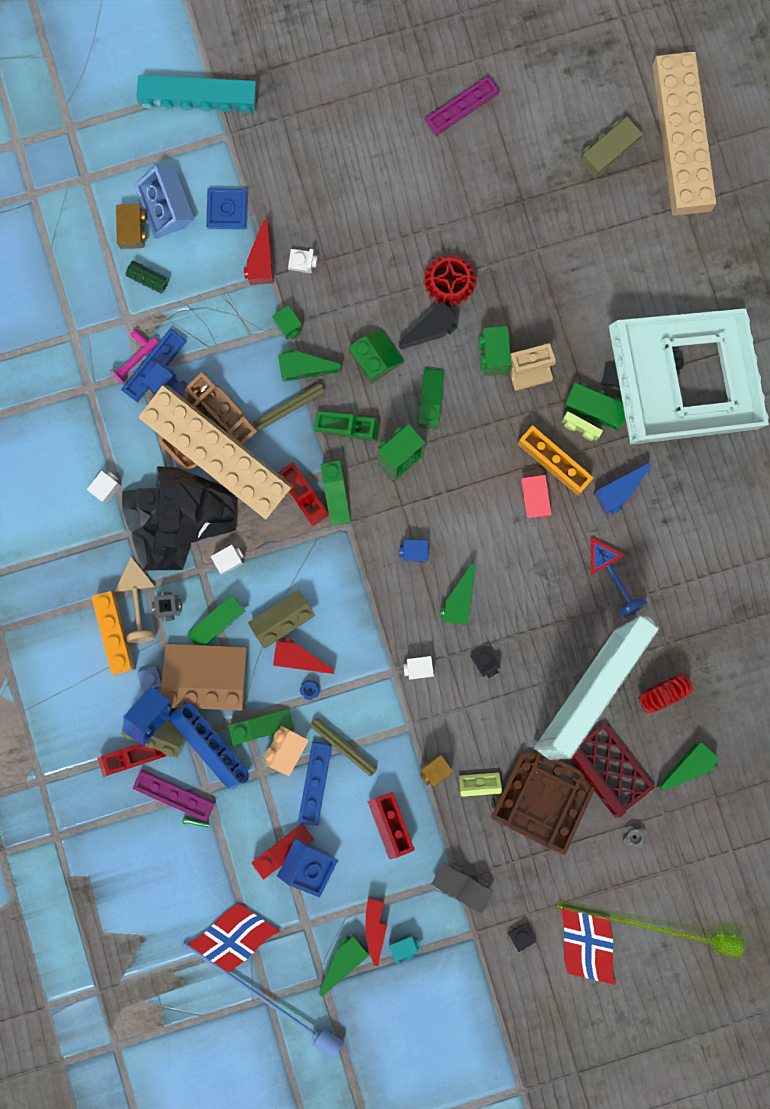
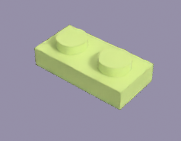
M567 412L562 420L567 429L583 433L582 436L590 441L593 439L597 441L603 430L570 412Z
M499 773L459 776L461 797L502 793Z

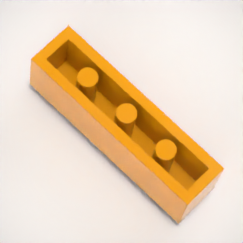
M533 425L517 443L577 496L594 478Z
M109 591L91 596L111 675H119L136 670L129 643L126 641L127 635L116 593Z

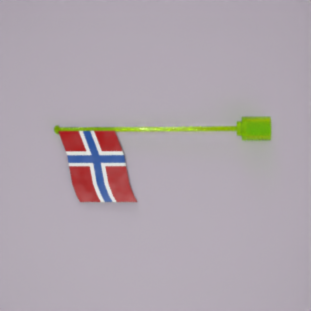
M562 902L557 904V909L561 910L564 925L565 967L567 973L616 985L613 974V939L609 920L709 943L711 948L714 949L715 954L741 959L743 955V938L718 933L711 940L562 905Z

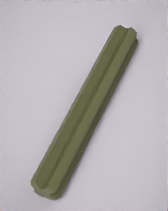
M318 383L254 420V426L258 431L264 429L325 392L323 386Z
M316 718L313 720L310 726L366 774L372 776L377 771L376 766L320 719Z

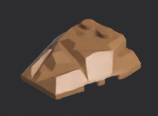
M201 372L187 385L183 398L239 443L244 445L257 432L255 426L249 421L248 416L204 372ZM162 436L160 437L158 442L185 471L198 466Z

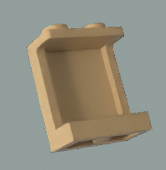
M550 343L511 353L509 374L515 391L553 381L550 366L555 365L556 360Z

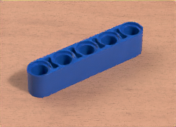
M186 703L171 712L170 719L172 724L227 788L234 789L248 781L249 773L245 766L192 704Z

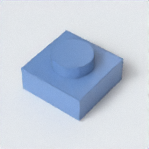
M157 666L137 673L143 692H146L150 687L157 688L161 686L162 679Z

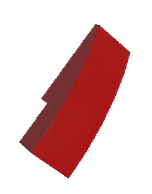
M294 462L277 472L294 486L290 494L312 527L329 516Z
M137 744L100 756L97 759L102 776L105 777L166 757V755L157 749Z
M368 896L365 917L366 940L373 965L378 966L387 929V922L380 920L384 900Z

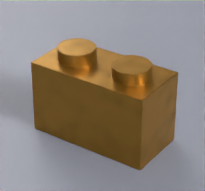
M140 204L116 205L117 245L120 249L144 248V242H147L146 230H143V223H146V211L142 209Z
M440 753L420 768L422 771L420 776L427 785L431 783L433 787L453 773V770Z

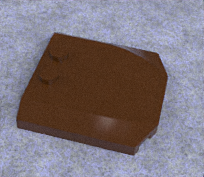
M520 753L490 818L557 853L566 855L595 789L588 783L580 770L558 759L549 760L541 753Z

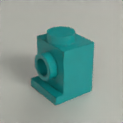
M412 933L389 942L396 965L400 964V959L407 961L416 956L415 953L422 949L418 937L413 938Z

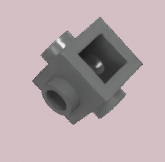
M161 592L160 596H155L154 602H152L153 614H156L158 618H162L163 621L175 620L174 616H180L179 611H182V600L178 599L177 595H172V592ZM168 603H171L172 609L170 611H167L165 608Z

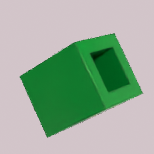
M289 305L272 315L274 323L286 340L289 338L294 339L301 334V330H303L302 324Z

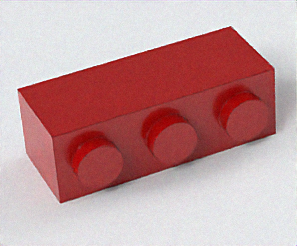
M390 792L367 801L388 858H398L415 851L394 793Z

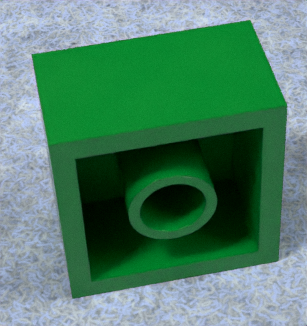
M508 326L483 328V332L479 334L478 350L482 351L480 371L484 370V376L508 375L511 368Z

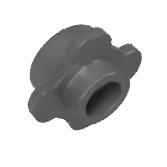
M627 826L626 838L623 840L626 846L633 845L637 848H642L646 831L643 828L636 829L633 826Z

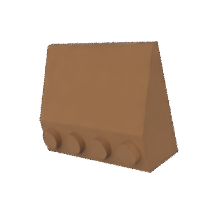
M166 644L161 694L170 700V708H179L189 703L196 709L242 711L245 708L247 647Z

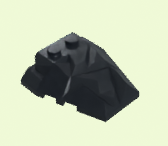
M156 467L158 523L155 526L154 547L176 548L191 542L194 543L202 539L236 531V495L223 485L180 468Z
M138 488L136 490L122 491V512L142 571L183 570L191 543L176 548L154 547L155 526L158 523V488Z

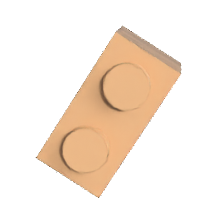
M281 725L274 735L272 744L265 751L262 762L270 768L290 776L309 740Z

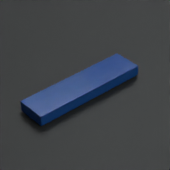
M170 328L121 390L138 403L148 391L142 380L156 363H159L161 366L164 364L168 366L187 341Z
M312 741L298 823L318 826L332 751L331 744Z

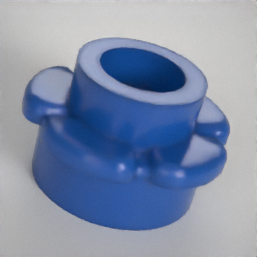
M310 680L303 682V686L300 687L301 695L307 700L317 698L320 693L318 683Z

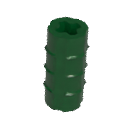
M134 260L131 261L126 270V277L160 294L165 291L169 283L168 277Z

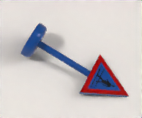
M591 537V576L604 568L608 569L628 602V605L621 610L623 618L644 608L648 604L644 598L632 601L611 564L626 555Z

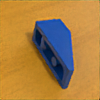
M650 462L594 493L605 514L611 512L613 515L623 509L622 505L627 502L650 469Z

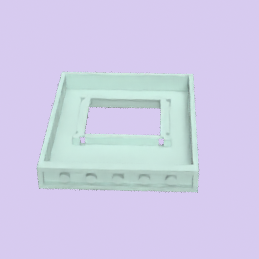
M746 308L617 320L609 325L631 445L757 430L769 425L768 413L764 403L765 396L762 392L761 376L758 372L757 356L754 351L753 336L751 335L749 325L750 319ZM717 342L728 402L683 407L672 347Z
M640 616L613 631L534 746L535 750L549 760L572 757L659 629L654 626L655 622L647 616Z

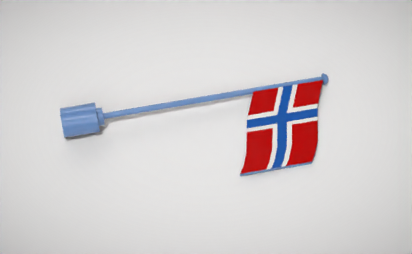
M239 903L226 911L205 933L190 943L188 941L183 943L184 949H189L313 1036L311 1040L314 1041L312 1046L334 1060L344 1041L325 1028L321 1031L317 1029L314 1032L229 973L246 961L264 941L280 932L278 929Z

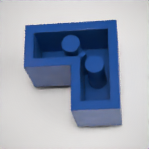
M156 363L142 380L148 390L154 394L158 392L162 385H168L183 397L188 385L185 381L180 383L176 380L177 375L173 373L174 371L166 364L161 366L159 363Z

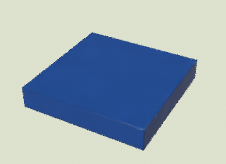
M207 188V229H246L247 189Z

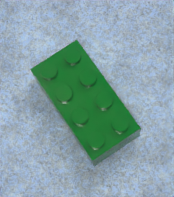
M409 424L406 427L403 425L393 433L395 436L390 441L386 439L378 446V465L393 482L424 456L425 442Z

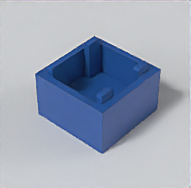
M150 687L123 716L124 733L141 746H144L146 743L149 744L151 742L150 738L163 723L170 721V700L153 687Z
M295 839L277 877L289 886L320 898L338 859L324 850Z

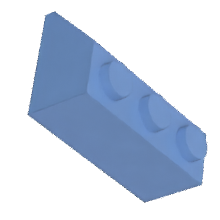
M155 166L135 184L154 238H160L184 229L195 220L175 166Z

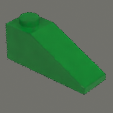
M285 350L282 351V354H278L283 382L341 372L339 363L302 352Z
M424 369L418 428L438 430L443 370Z
M334 461L320 464L331 526L351 523L341 462Z
M475 564L470 565L445 602V606L441 605L440 618H443V623L468 625Z
M289 709L229 725L228 729L234 746L273 735L280 729L281 725L288 729H293L294 726Z
M697 741L657 787L664 791L705 775L708 772L711 773L718 766L716 762L719 758L702 742Z
M354 933L350 937L348 934L345 935L338 942L340 945L335 952L319 991L321 997L369 957V951Z

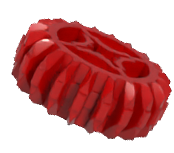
M447 253L445 259L443 255H439V261L434 258L432 259L433 265H427L429 271L424 272V276L427 278L423 280V284L427 285L425 287L426 292L431 291L429 298L436 296L435 303L443 300L442 302L445 305L446 302H450V307H453L454 301L461 305V299L467 301V295H473L472 289L476 288L474 281L477 280V276L473 275L475 269L470 268L471 262L464 264L465 257L458 260L457 253L454 255V258H450V253ZM446 267L444 274L434 277L438 270ZM453 267L461 270L464 275L454 272ZM449 272H450V277H451V279L453 280V283L451 284V288H450V283H449V281L447 280V277H448V275H449ZM466 283L462 290L454 293L455 286ZM436 284H438V286L445 287L447 293L440 291L436 287Z
M679 674L644 691L639 695L638 699L642 709L646 713H652L683 699L692 693L694 688L686 674Z

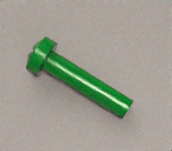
M186 815L183 817L182 823L184 825L189 823L209 827L208 822L190 819Z

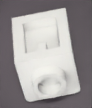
M291 249L288 270L312 273L313 267L317 266L318 259L314 249L309 251Z

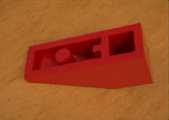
M263 220L247 258V267H244V277L248 279L250 285L274 283L268 220Z
M282 638L281 642L276 641L273 666L329 674L335 673L334 669L301 646L293 644L294 640Z
M303 823L251 862L263 880L283 865L295 839L307 844L314 840Z

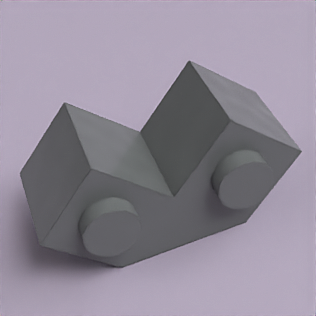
M443 862L431 884L443 893L457 898L468 907L482 913L494 892L487 887L489 883L479 877L476 880L462 872L463 868L455 863L448 865Z

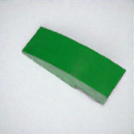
M317 411L314 431L354 439L377 441L380 421L375 418L356 417L351 414Z
M231 595L187 635L195 645H207L246 611L236 598Z

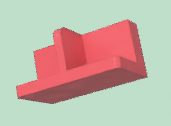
M546 475L522 478L523 502H525L527 518L550 517L551 509Z

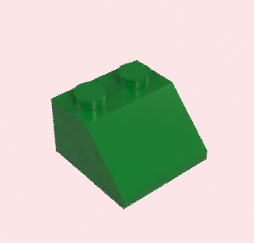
M383 330L365 335L349 346V353L371 384L404 363Z

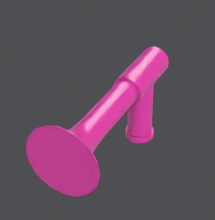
M137 329L133 330L130 336L135 338L143 347L121 368L117 370L109 369L112 375L123 385L124 377L129 370L159 343L154 337L147 341Z

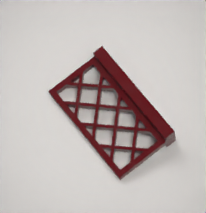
M605 722L587 735L572 757L569 758L575 767L583 773L588 783L593 786L594 792L614 818H621L627 813L628 809L655 788ZM602 729L608 734L607 743L597 742L598 733ZM585 743L593 744L592 755H586L580 747ZM597 745L607 746L606 757L596 756ZM611 747H617L621 751L620 759L610 758ZM595 759L606 760L605 772L597 771ZM609 761L619 762L618 774L608 772ZM623 763H628L633 767L632 776L622 774ZM608 775L618 777L617 788H611L607 784ZM622 777L632 779L631 790L621 789ZM636 779L643 780L647 786L642 792L635 791ZM620 792L631 793L630 802L625 806L620 801Z

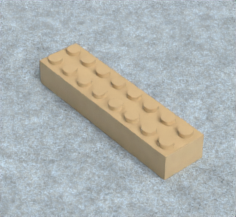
M687 52L656 56L652 69L672 216L711 212L716 205L696 53Z
M162 385L138 417L264 519H268L294 487L168 385Z

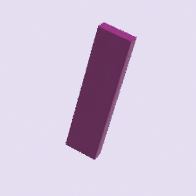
M488 75L426 117L425 123L433 134L438 136L498 95L500 91Z
M140 770L132 788L205 822L208 821L215 802L144 770Z

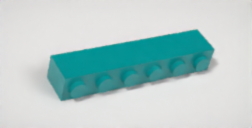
M138 75L136 98L139 105L144 108L157 106L164 109L176 107L183 110L196 108L203 111L215 109L222 112L235 110L241 113H250L251 111L256 112L257 86L256 81Z

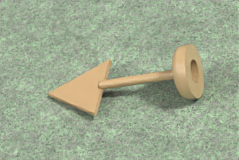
M132 557L128 561L115 592L132 590L137 631L127 634L126 641L127 643H144L154 640L155 634L151 630H142L137 590L155 586Z

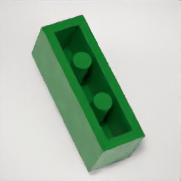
M574 383L563 408L619 431L626 418L622 399L610 398L606 392L597 390V392L589 389L590 386L585 383Z

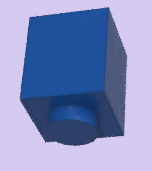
M404 540V545H400L399 557H403V562H427L428 540Z

